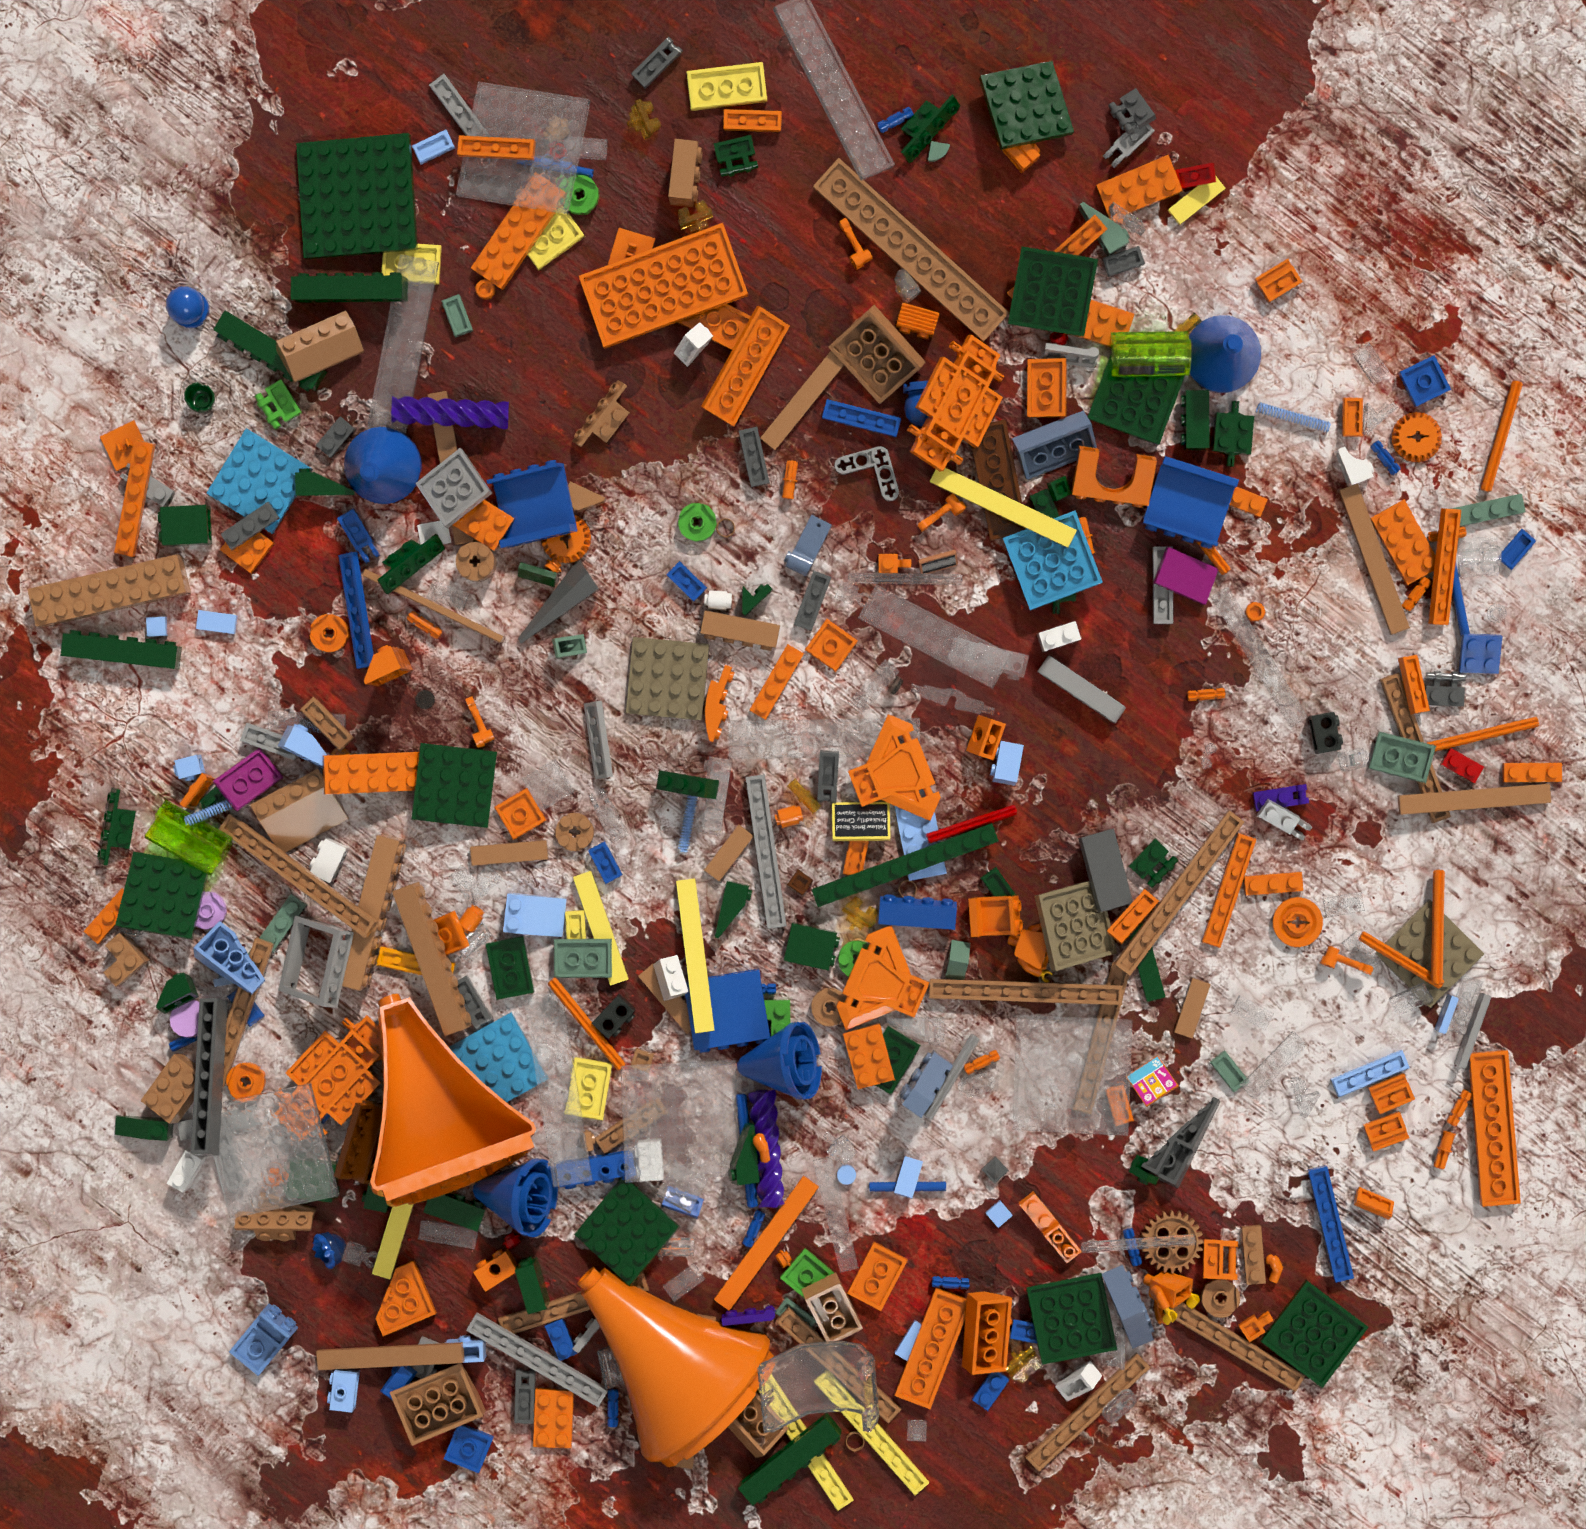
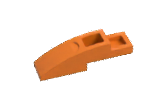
M728 665L724 666L719 682L711 680L708 688L705 722L708 738L711 742L719 739L722 731L719 726L721 721L725 722L729 712L726 710L727 706L720 704L721 700L725 701L728 690L725 689L727 682L731 683L735 672H732L733 667Z
M1034 1191L1019 1202L1021 1208L1066 1263L1082 1252Z

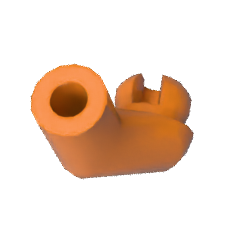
M758 1133L753 1137V1144L760 1153L761 1162L767 1163L770 1161L768 1143L765 1140V1136Z
M1269 1254L1266 1257V1263L1270 1264L1272 1272L1268 1280L1278 1283L1283 1266L1279 1257Z
M1154 1300L1153 1312L1156 1321L1160 1325L1165 1324L1162 1319L1165 1314H1163V1310H1161L1158 1302Z

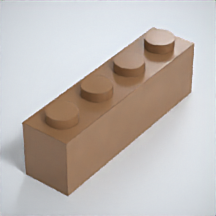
M704 611L700 633L704 634L706 639L715 640L716 637L723 638V642L734 644L735 640L742 642V646L753 648V644L761 645L760 649L772 651V648L777 646L780 625Z

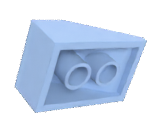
M300 724L287 726L278 747L323 769V755L327 754L313 735L307 732L308 728Z
M508 893L503 932L563 937L567 899Z

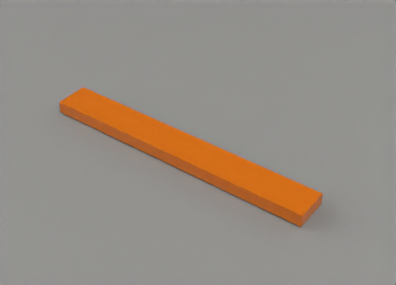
M804 1175L801 1177L784 1201L785 1204L780 1206L753 1246L715 1296L714 1300L730 1311L817 1191L819 1186Z

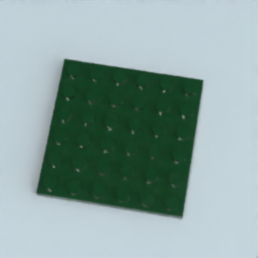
M409 133L296 143L304 259L418 250L411 135Z

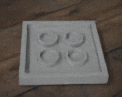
M461 448L416 482L417 487L447 529L492 494Z

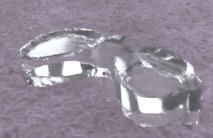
M1213 743L1205 746L1201 759L1203 769L1212 767V762L1208 757L1217 751Z

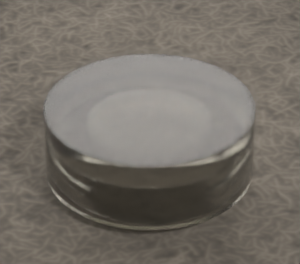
M896 676L889 685L887 692L894 695L903 684V679Z
M422 690L417 693L415 702L418 707L429 709L435 704V696L429 690Z

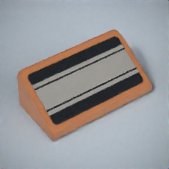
M956 550L919 559L918 565L921 574L924 575L957 566Z

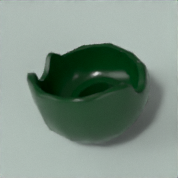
M195 382L184 391V400L191 410L205 413L214 406L215 394L208 385Z

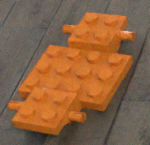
M968 335L962 346L955 341L950 343L949 348L957 352V358L954 363L945 357H940L915 407L930 418H926L921 429H918L913 424L907 429L908 432L916 436L910 452L939 472L944 471L950 460L957 465L962 463L963 458L956 454L962 440L974 448L979 447L1003 398L989 388L993 378L998 382H1001L1002 378H1004V375L996 371L1000 354L973 335Z
M368 1015L357 1024L352 1023L346 1017L341 1023L350 1031L340 1043L325 1030L286 1071L285 1074L299 1087L289 1096L281 1088L275 1093L283 1102L274 1115L301 1141L313 1131L322 1138L325 1137L328 1132L320 1124L327 1114L342 1126L352 1115L355 1103H362V1100H366L382 1083L368 1070L375 1062L382 1060L379 1025Z

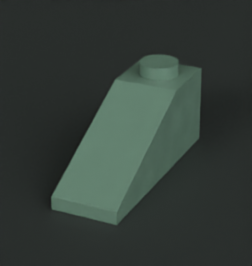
M1082 202L1079 205L1078 209L1086 222L1096 215L1107 227V230L1097 238L1107 256L1128 245L1130 236L1125 228L1122 229L1119 224L1086 203Z

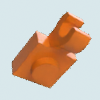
M879 554V574H898V568H911V559L898 560V554Z
M1266 1311L1258 1319L1255 1315H1252L1238 1324L1248 1341L1251 1342L1265 1333L1263 1327L1274 1319L1269 1311Z

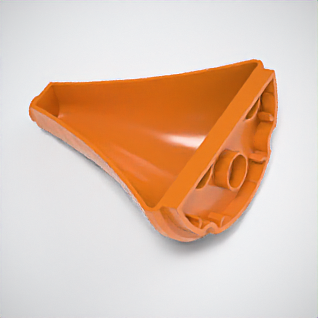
M392 994L378 1001L379 1009L377 1015L382 1045L383 1101L377 1154L370 1180V1187L374 1194L384 1197L387 1205L391 1207L427 1201L491 1176L498 1170L520 1160L534 1148L531 1139L536 1131L534 1122L506 1103L457 1058L428 1024L410 997L401 1000L399 994Z
M592 1267L577 1282L582 1288L581 1295L595 1316L616 1359L633 1411L641 1454L649 1462L661 1461L664 1466L672 1467L676 1466L684 1458L688 1460L720 1435L755 1397L757 1389L766 1381L773 1368L775 1356L769 1351L770 1339L765 1334L729 1325L722 1326V1323L703 1318L671 1305L634 1285L629 1286L619 1276L606 1268L598 1272Z

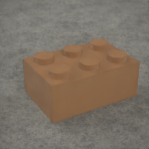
M675 139L668 195L670 205L693 207L694 202L698 201V186H696V183L700 182L701 174L698 163L702 164L703 157L702 148L699 147L698 141Z
M173 1054L143 1096L141 1102L169 1124L179 1123L194 1102L196 1064L184 1054Z
M836 1272L801 1289L805 1301L828 1346L863 1329L860 1319Z

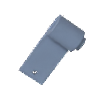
M811 514L793 552L788 551L784 562L787 563L785 567L806 577L832 525Z

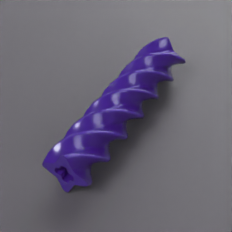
M392 396L391 423L396 421L403 424L418 422L422 425L438 423L442 426H451L456 423L461 427L477 425L480 428H490L495 425L500 429H508L509 402L502 401L494 404L487 400L475 403L468 399L455 402L448 398L436 401L429 397L416 400L410 396H404L399 399Z
M759 1089L748 1094L749 1100L753 1104L750 1117L755 1124V1136L758 1133L765 1136L769 1147L770 1161L762 1163L760 1153L757 1150L760 1183L757 1186L756 1192L762 1200L758 1208H777L785 1203L783 1201L784 1186L781 1181L782 1166L779 1161L781 1156V1149L778 1143L779 1128L776 1124L778 1112L774 1104L776 1091L775 1089Z

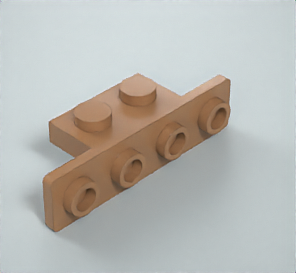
M618 380L610 386L608 394L598 402L596 410L586 418L584 426L576 431L572 442L581 447L592 432L605 443L608 442L630 413L616 402L627 385Z
M237 1211L234 1228L235 1230H254L256 1238L262 1241H269L270 1239L280 1241L295 1240L296 1231H310L312 1229L314 1215L313 1212Z

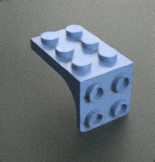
M270 1303L260 1312L259 1316L229 1351L257 1376L261 1374L299 1328L292 1318L285 1317L279 1307Z

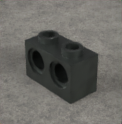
M1327 712L1308 716L1315 754L1342 750L1343 738L1338 733L1337 726H1340L1338 715H1335V712ZM1324 717L1329 721L1327 728L1321 726V720ZM1328 736L1333 741L1330 747L1324 744V740Z
M618 994L592 1024L608 1039L611 1036L615 1038L622 1030L620 1026L624 1022L628 1024L636 1016L633 1014L636 1009L622 995ZM617 1007H626L627 1014L619 1015ZM611 1020L614 1023V1027L606 1029L604 1021Z

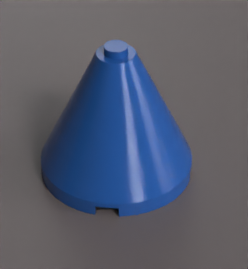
M1227 315L1213 316L1200 322L1189 334L1184 346V364L1189 376L1203 389L1215 393L1233 392L1246 385L1256 374L1261 362V345L1254 330L1241 319Z
M374 427L363 431L352 440L345 454L344 470L350 486L359 496L373 503L390 504L400 501L414 490L422 470V462L415 443L406 434L389 427Z
M792 1022L742 1056L737 1063V1070L746 1078L796 1099H810L817 1093L822 1075V1066H817L816 1055H821L815 1033L805 1022Z
M531 1159L476 1182L473 1186V1193L476 1199L523 1236L537 1237L546 1230L551 1222V1219H547L550 1210L556 1209L558 1199L556 1171L553 1166L547 1164L549 1161L545 1159Z

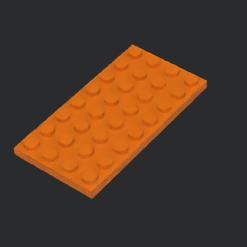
M723 223L579 276L604 349L749 296Z

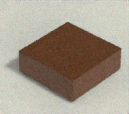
M797 869L787 885L803 896L813 882V879Z

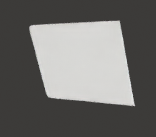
M441 521L417 525L421 545L434 534H438L443 544L451 543L449 528L444 527Z

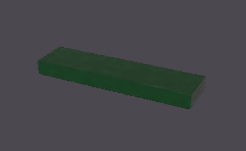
M1143 923L1140 924L1129 936L1130 941L1135 936L1140 927L1143 925ZM1151 947L1137 966L1146 1002L1166 997L1153 948Z

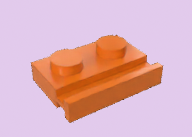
M1289 258L1254 279L1268 303L1303 282L1295 268L1291 265Z
M1404 1073L1368 1087L1379 1114L1415 1100Z
M1399 1111L1363 1124L1372 1151L1410 1138Z

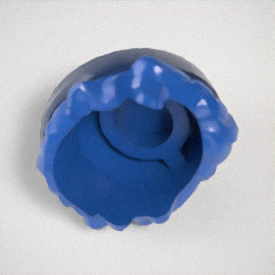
M329 1232L316 1234L313 1238L314 1246L312 1248L313 1251H316L315 1258H320L328 1269H333L334 1266L342 1262L346 1243L343 1238L336 1234H330Z

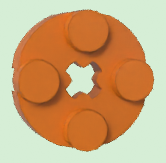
M333 614L321 615L311 624V642L321 651L336 652L342 649L350 636L346 622L341 617ZM327 628H328L329 630H332V629L334 630V632H333V635H334V636H333L332 638H331V637H327V638L325 637V634H326V631H325V630H326Z
M242 1062L229 1071L226 1085L234 1098L240 1101H248L256 1098L263 1092L266 1085V1075L258 1065L251 1062ZM249 1077L251 1084L243 1086L244 1082L241 1079Z

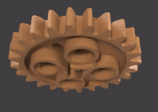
M1170 1210L1169 1215L1162 1211V1217L1155 1214L1156 1220L1149 1219L1151 1225H1144L1147 1232H1141L1142 1236L1146 1237V1239L1140 1240L1141 1244L1146 1245L1141 1248L1143 1252H1147L1144 1255L1145 1258H1151L1149 1263L1151 1265L1156 1263L1157 1270L1163 1266L1165 1273L1168 1268H1170L1171 1273H1174L1175 1268L1182 1272V1266L1189 1269L1188 1263L1195 1264L1193 1258H1200L1196 1252L1203 1251L1198 1246V1244L1204 1243L1202 1239L1198 1238L1203 1235L1202 1232L1197 1231L1200 1228L1199 1225H1193L1195 1220L1193 1218L1188 1220V1214H1184L1181 1217L1180 1211L1176 1215H1174L1172 1210ZM1160 1228L1167 1229V1233L1164 1236H1158L1157 1233ZM1179 1228H1186V1233L1183 1236L1177 1235ZM1171 1238H1174L1175 1241L1189 1240L1188 1243L1173 1242V1245H1170L1169 1242L1155 1243L1156 1240L1171 1241ZM1161 1247L1167 1248V1252L1164 1255H1158V1250ZM1180 1247L1186 1248V1252L1183 1255H1178L1177 1250Z

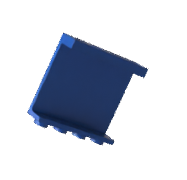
M1165 456L1163 457L1142 524L1146 525L1145 529L1154 532L1157 529L1162 530L1166 536L1183 537L1182 540L1188 543L1200 542V546L1207 549H1212V546L1217 547V541L1239 479Z
M556 460L545 462L544 466L539 467L538 464L527 467L528 470L521 471V469L511 470L509 475L504 476V473L495 474L493 479L486 480L487 484L494 485L498 508L515 518L504 536L505 539L499 540L500 548H511L577 532L564 463H556Z
M760 968L708 977L715 1029L712 1032L695 1034L689 980H685L688 989L685 996L694 1051L699 1050V1053L711 1051L710 1048L718 1047V1050L728 1049L729 1045L737 1044V1047L748 1045V1042L756 1041V1044H759L771 1037Z

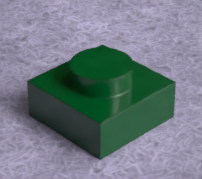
M1066 476L1046 483L1053 501H1058L1072 494Z

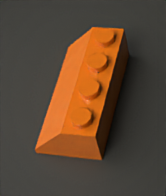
M388 645L377 649L378 653L372 657L364 683L365 685L380 686L413 671L405 651Z
M985 1291L967 1293L962 1367L971 1375L1004 1372L1007 1369L1012 1298L1009 1296Z

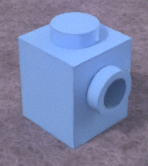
M201 755L174 760L173 770L175 775L179 779H185L186 782L195 780L197 775L206 773Z

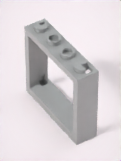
M295 916L278 991L322 1007L337 1008L354 932L310 917ZM310 927L333 934L319 997L296 989Z

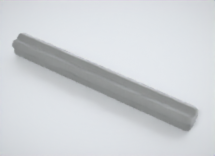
M973 1034L969 1036L952 1064L953 1067L950 1072L946 1074L944 1083L939 1091H936L935 1099L924 1113L925 1117L933 1119L980 1041L977 1036Z

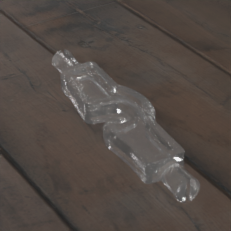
M912 683L911 687L918 690L911 688L910 691L921 694L922 698L932 700L943 706L947 705L950 696H954L956 698L954 706L956 710L968 711L979 715L981 712L992 716L994 712L987 711V709L994 711L995 708L984 705L982 701L966 697L963 692L957 689L946 688L942 690L929 685L922 687Z

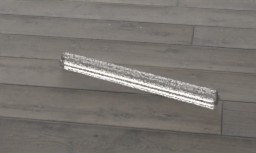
M849 573L848 582L861 584L961 585L962 575Z
M1194 1234L1090 1241L1081 1243V1251L1083 1253L1192 1246L1196 1244V1238Z

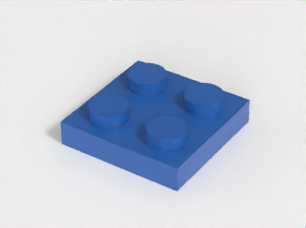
M1435 355L1398 373L1414 407L1451 390Z
M1462 633L1458 671L1460 673L1499 674L1503 636Z
M465 1424L456 1427L444 1460L479 1473L494 1436Z

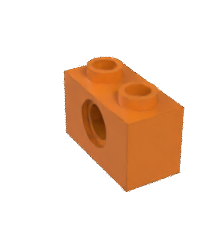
M978 715L966 751L994 760L1006 724Z
M499 1249L492 1254L493 1258L486 1261V1259H483L476 1264L477 1268L473 1273L485 1292L515 1273L518 1263L508 1249L504 1251ZM497 1264L500 1267V1272H493L491 1265Z

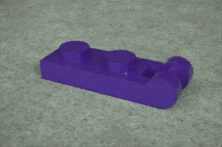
M1301 784L1252 792L1255 811H1260L1267 799L1282 807L1309 803V797H1306L1305 791L1307 790V785ZM1298 791L1299 799H1293V792Z
M768 1305L764 1310L747 1308L744 1312H737V1310L726 1311L725 1314H722V1326L771 1321L775 1318V1308L772 1305Z

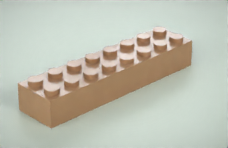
M178 554L27 589L35 625L42 628L191 593L183 556Z
M386 834L376 836L358 907L377 920L378 923L368 938H364L352 929L354 935L342 984L344 987L360 991L371 984L373 974H370L371 968L376 965L378 958L375 955L376 949L380 948L383 938L380 937L381 930H384L386 927L387 918H385L387 911H390L392 905L390 896L397 886L395 877L396 874L400 873L402 863H399L401 855H405L407 845L404 844L405 839Z

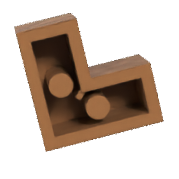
M126 931L120 932L105 945L116 957L117 961L103 973L117 987L125 983L150 961V958Z

